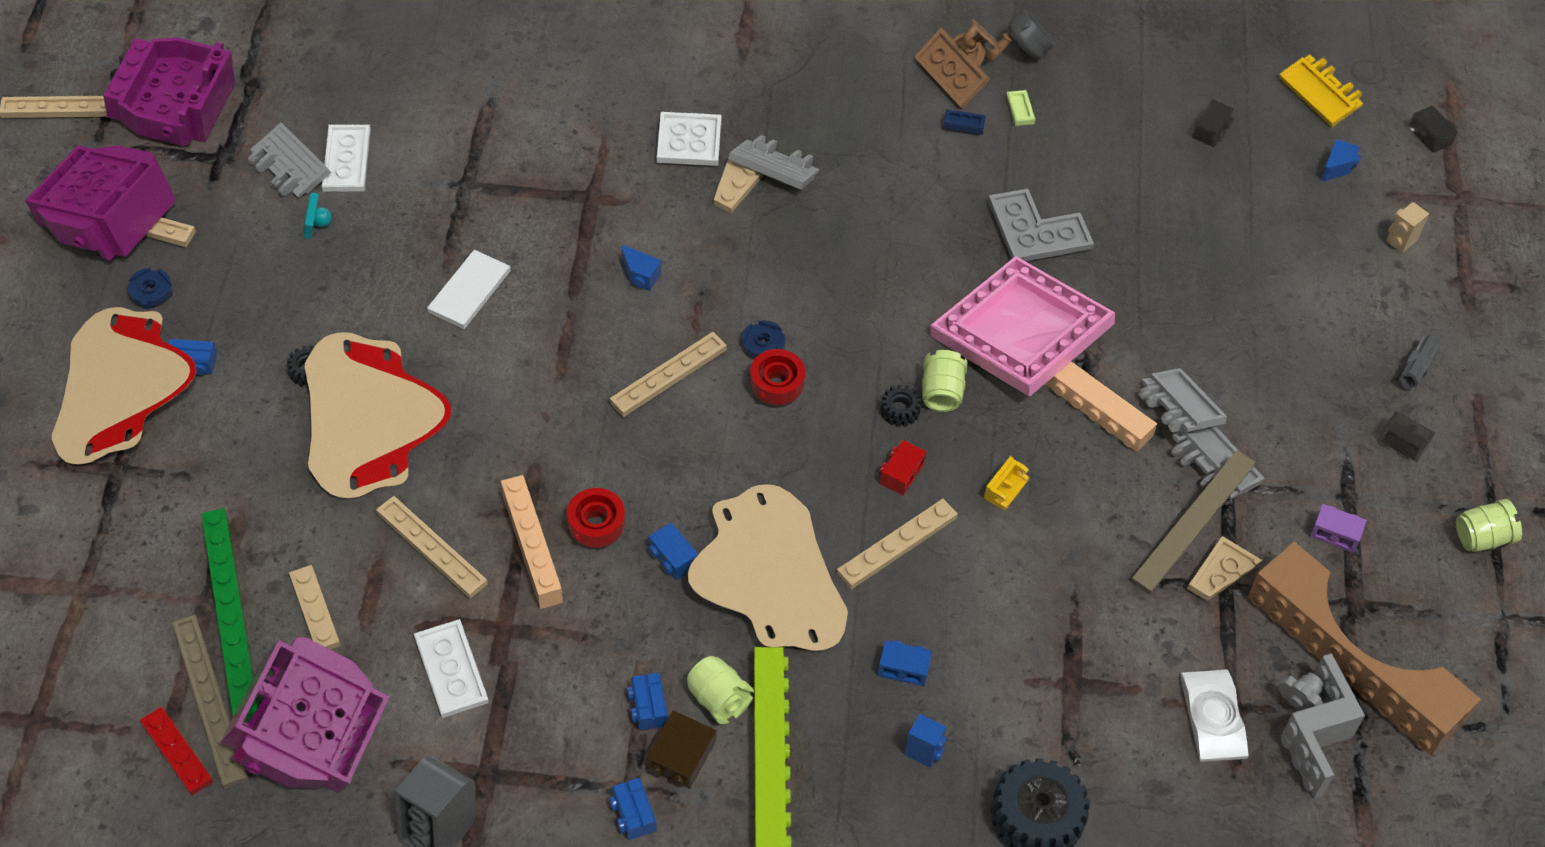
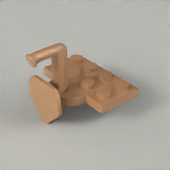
M973 19L970 20L972 26L969 30L956 36L954 39L944 29L940 28L914 56L963 109L991 80L979 67L982 61H994L1008 44L1014 40L1011 35L1004 33L1003 38L998 43ZM987 41L995 46L992 50L984 46Z

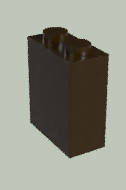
M673 710L646 756V769L656 777L663 776L678 787L684 786L690 789L717 741V730Z

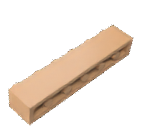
M1073 362L1067 364L1045 383L1056 395L1063 397L1074 408L1085 413L1092 421L1100 424L1108 433L1115 435L1126 446L1131 447L1136 452L1154 435L1157 426L1156 422Z
M521 475L502 480L503 498L539 607L543 609L563 603L562 588L524 476Z

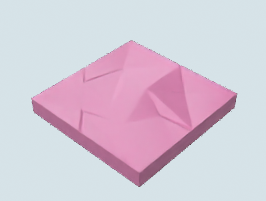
M1015 256L932 323L930 330L932 338L1030 397L1115 324V312Z

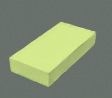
M1027 91L1007 92L1006 98L1014 125L1034 124L1035 117Z

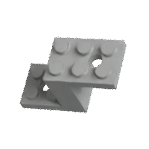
M1332 654L1323 656L1314 672L1324 684L1320 693L1324 704L1292 713L1281 734L1282 744L1289 750L1292 756V763L1295 769L1299 770L1303 777L1304 787L1307 791H1310L1313 799L1323 796L1334 777V773L1320 747L1353 738L1365 717Z

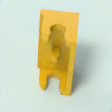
M1010 456L986 486L984 499L1005 511L1029 481V476L1025 474L1029 469Z

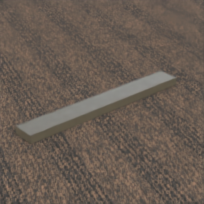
M1236 450L1132 577V582L1151 594L1253 469L1256 462Z
M193 615L172 622L223 788L225 789L248 781L244 765L229 759L234 749L221 743L230 721L197 617Z

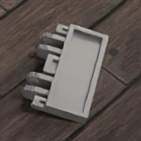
M282 123L278 124L250 149L253 153L249 156L248 162L255 165L256 170L261 173L269 168L276 175L272 180V186L277 189L279 188V193L283 196L293 192L300 198L305 192L308 194L331 174V171Z
M763 135L756 138L754 142L745 140L729 154L728 160L801 190L814 180L815 175L819 172L818 168L811 166L814 156L809 154L802 159V151L800 150L792 153L790 157L776 151L774 152L777 141L772 140L766 144V136Z
M1181 368L1153 373L1150 378L1142 379V384L1145 387L1140 389L1139 397L1142 400H1146V405L1150 408L1165 407L1167 412L1162 415L1161 420L1165 425H1168L1171 432L1185 430L1189 432L1226 423L1227 416Z
M1216 426L1189 432L1185 430L1172 435V438L1180 444L1172 449L1171 454L1176 457L1187 451L1189 453L1180 460L1182 466L1185 467L1195 462L1206 474L1214 471V473L1205 477L1200 482L1203 488L1209 485L1231 456L1238 450ZM1253 467L1229 499L1231 500L1262 484L1265 478Z

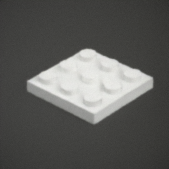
M661 112L657 163L718 166L721 115Z

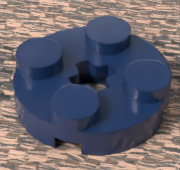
M145 268L134 273L129 279L130 283L127 286L129 297L143 309H151L165 302L173 295L171 279L161 269L151 271L150 268ZM146 286H154V288L147 290Z
M766 320L759 321V324L753 326L752 324L748 325L742 334L743 352L752 358H756L767 350H784L786 337L781 331L782 328L778 324ZM763 338H767V342H766V343H762V342H760L759 340H763Z

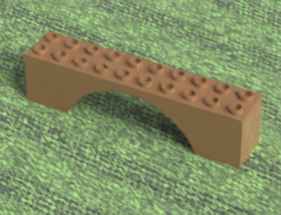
M1293 542L1258 572L1248 598L1251 599L1255 606L1265 611L1271 620L1280 624L1291 637L1296 638L1303 644L1308 652L1314 654L1320 660L1323 656L1332 654L1348 685L1355 689L1365 701L1370 702L1378 709L1383 717L1393 722L1403 734L1408 735L1415 741L1421 750L1426 751L1432 756L1468 721L1481 698L1444 667L1431 670L1401 669L1384 664L1358 649L1340 630L1330 611L1327 599V582L1330 571L1296 542Z

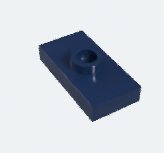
M946 109L943 129L983 135L986 115Z

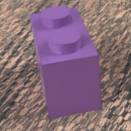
M1322 504L1310 537L1354 553L1360 542L1367 520L1338 510L1333 506Z

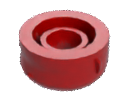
M772 349L759 354L752 362L750 368V386L754 395L762 402L774 406H782L795 401L802 393L805 385L806 372L804 363L797 355L788 350ZM781 378L785 381L776 383L771 381L770 379Z
M590 488L579 492L572 498L567 507L569 531L578 543L586 547L602 548L613 544L622 535L625 527V508L622 500L614 492L604 488ZM594 517L606 519L600 524H591L587 521Z

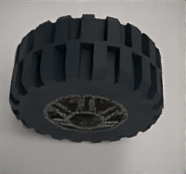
M1036 758L1035 762H1031L1029 759L1023 760L1020 767L1018 764H1014L1009 768L1008 772H1004L999 784L996 786L992 800L991 821L992 825L996 826L995 832L997 836L1005 838L1004 844L1007 847H1074L1077 840H1080L1088 820L1090 800L1086 798L1088 793L1086 787L1079 785L1081 779L1076 774L1073 776L1070 774L1071 769L1065 765L1063 767L1057 766V762L1053 760L1047 763L1044 762L1043 758Z

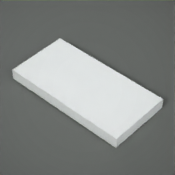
M329 125L324 165L331 171V174L322 181L323 192L365 191L370 125Z
M473 250L427 307L428 313L465 329L511 271L510 266Z
M460 619L414 633L442 718L489 703Z

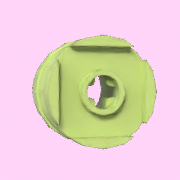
M937 350L936 354L931 356L928 353L924 358L922 399L925 405L932 410L939 412L953 411L959 407L963 400L966 386L967 359H961V354L950 350Z
M1508 499L1497 500L1493 504L1479 505L1462 512L1456 518V530L1463 547L1467 551L1479 552L1493 550L1496 547L1505 544L1511 545L1522 539V526L1520 521H1515L1514 514L1518 513L1512 502Z
M709 656L702 659L688 674L687 684L689 690L696 697L697 701L711 712V716L719 724L729 723L727 719L731 716L738 718L752 702L753 697L750 693L754 692V689L746 681H743L731 666L718 657Z

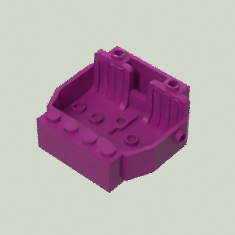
M178 37L152 39L151 42L135 38L103 95L107 117L119 120L137 134L181 146L189 145L192 139L206 143L235 86L231 51L224 50L223 43L217 41L214 46Z
M77 145L25 200L39 226L47 227L49 232L60 243L80 249L98 250L102 258L111 260L115 255L126 257L176 201L166 177L151 152L118 145L94 149Z
M296 637L290 645L278 640L263 657L221 743L234 749L229 759L246 766V770L250 773L262 774L289 788L318 789L323 785L339 793L350 783L390 696L372 688L373 684L353 661L307 637ZM269 670L273 672L272 677L267 676ZM256 695L263 696L258 709L251 715L247 723L243 722ZM296 705H301L303 712L298 711ZM335 711L341 712L342 718H338L335 715ZM326 732L331 734V740L325 737Z

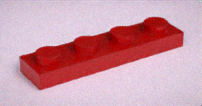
M162 706L140 719L142 726L191 796L213 783L212 777Z

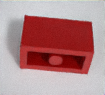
M902 440L898 447L895 446L892 449L888 463L884 462L879 471L881 475L880 484L904 496L925 464L927 451Z

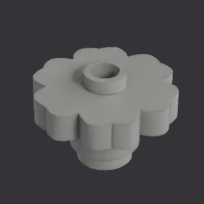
M1313 673L1303 675L1299 680L1292 676H1285L1279 683L1278 690L1281 692L1282 697L1288 700L1289 704L1298 711L1324 704L1320 696H1318L1322 692L1324 684Z

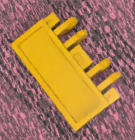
M1309 54L1281 72L1279 79L1326 123L1334 127L1363 106V103L1359 100L1362 92L1357 90L1346 97L1353 90L1354 85L1348 82L1341 87L1342 83L1333 76L1336 69L1332 65L1319 72L1326 66L1327 61L1322 58L1315 62V59Z

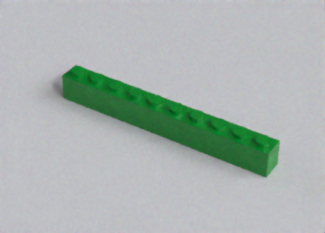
M225 508L203 512L201 515L232 715L234 716L254 677V669L230 522ZM258 694L243 721L245 723L248 722L251 715L259 707Z

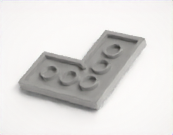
M1029 189L989 195L988 202L1011 259L1017 256L1024 261L1093 249L1094 243L1081 213L1041 219Z

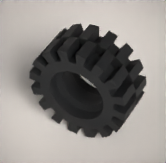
M306 345L302 346V350L296 348V354L291 352L289 354L290 358H287L289 376L293 383H299L300 387L306 384V387L309 388L306 371L301 370L300 367L305 364L314 349L312 345H309V349H306Z
M897 385V389L894 386H891L890 390L887 389L882 396L880 409L884 420L887 422L890 419L889 424L892 426L894 422L897 423L896 427H900L901 423L904 424V427H907L908 422L912 425L920 415L922 401L919 393L915 394V389L909 390L907 385H905V388ZM904 402L909 405V408L899 410L893 406V403Z

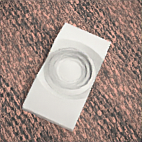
M1214 670L1181 673L1180 678L1199 762L1247 759L1248 747L1245 725L1239 714L1236 688L1229 671Z

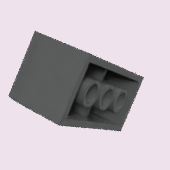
M433 755L423 758L394 790L399 842L407 847H456L471 828L475 819V782Z

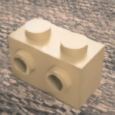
M1414 202L1405 209H1399L1394 215V223L1388 229L1389 235L1386 241L1403 253L1418 241L1429 213Z

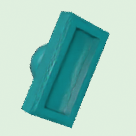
M312 192L309 197L303 233L304 238L307 239L312 238L314 225L319 228H325L332 221V215L328 209L324 207L317 208L319 194Z

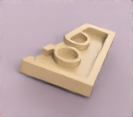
M727 160L714 197V205L732 213L765 174Z
M1222 536L1187 589L1208 601L1259 566L1262 560Z

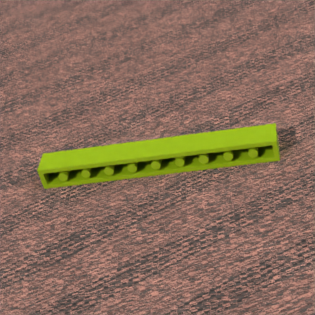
M755 647L754 649L755 847H791V835H786V827H791V812H786V804H790V789H786L785 781H790V766H785V759L790 758V744H785V736H789V721H785L784 714H789V700H784V692L789 690V679L784 678V671H788V657L784 656L783 647Z

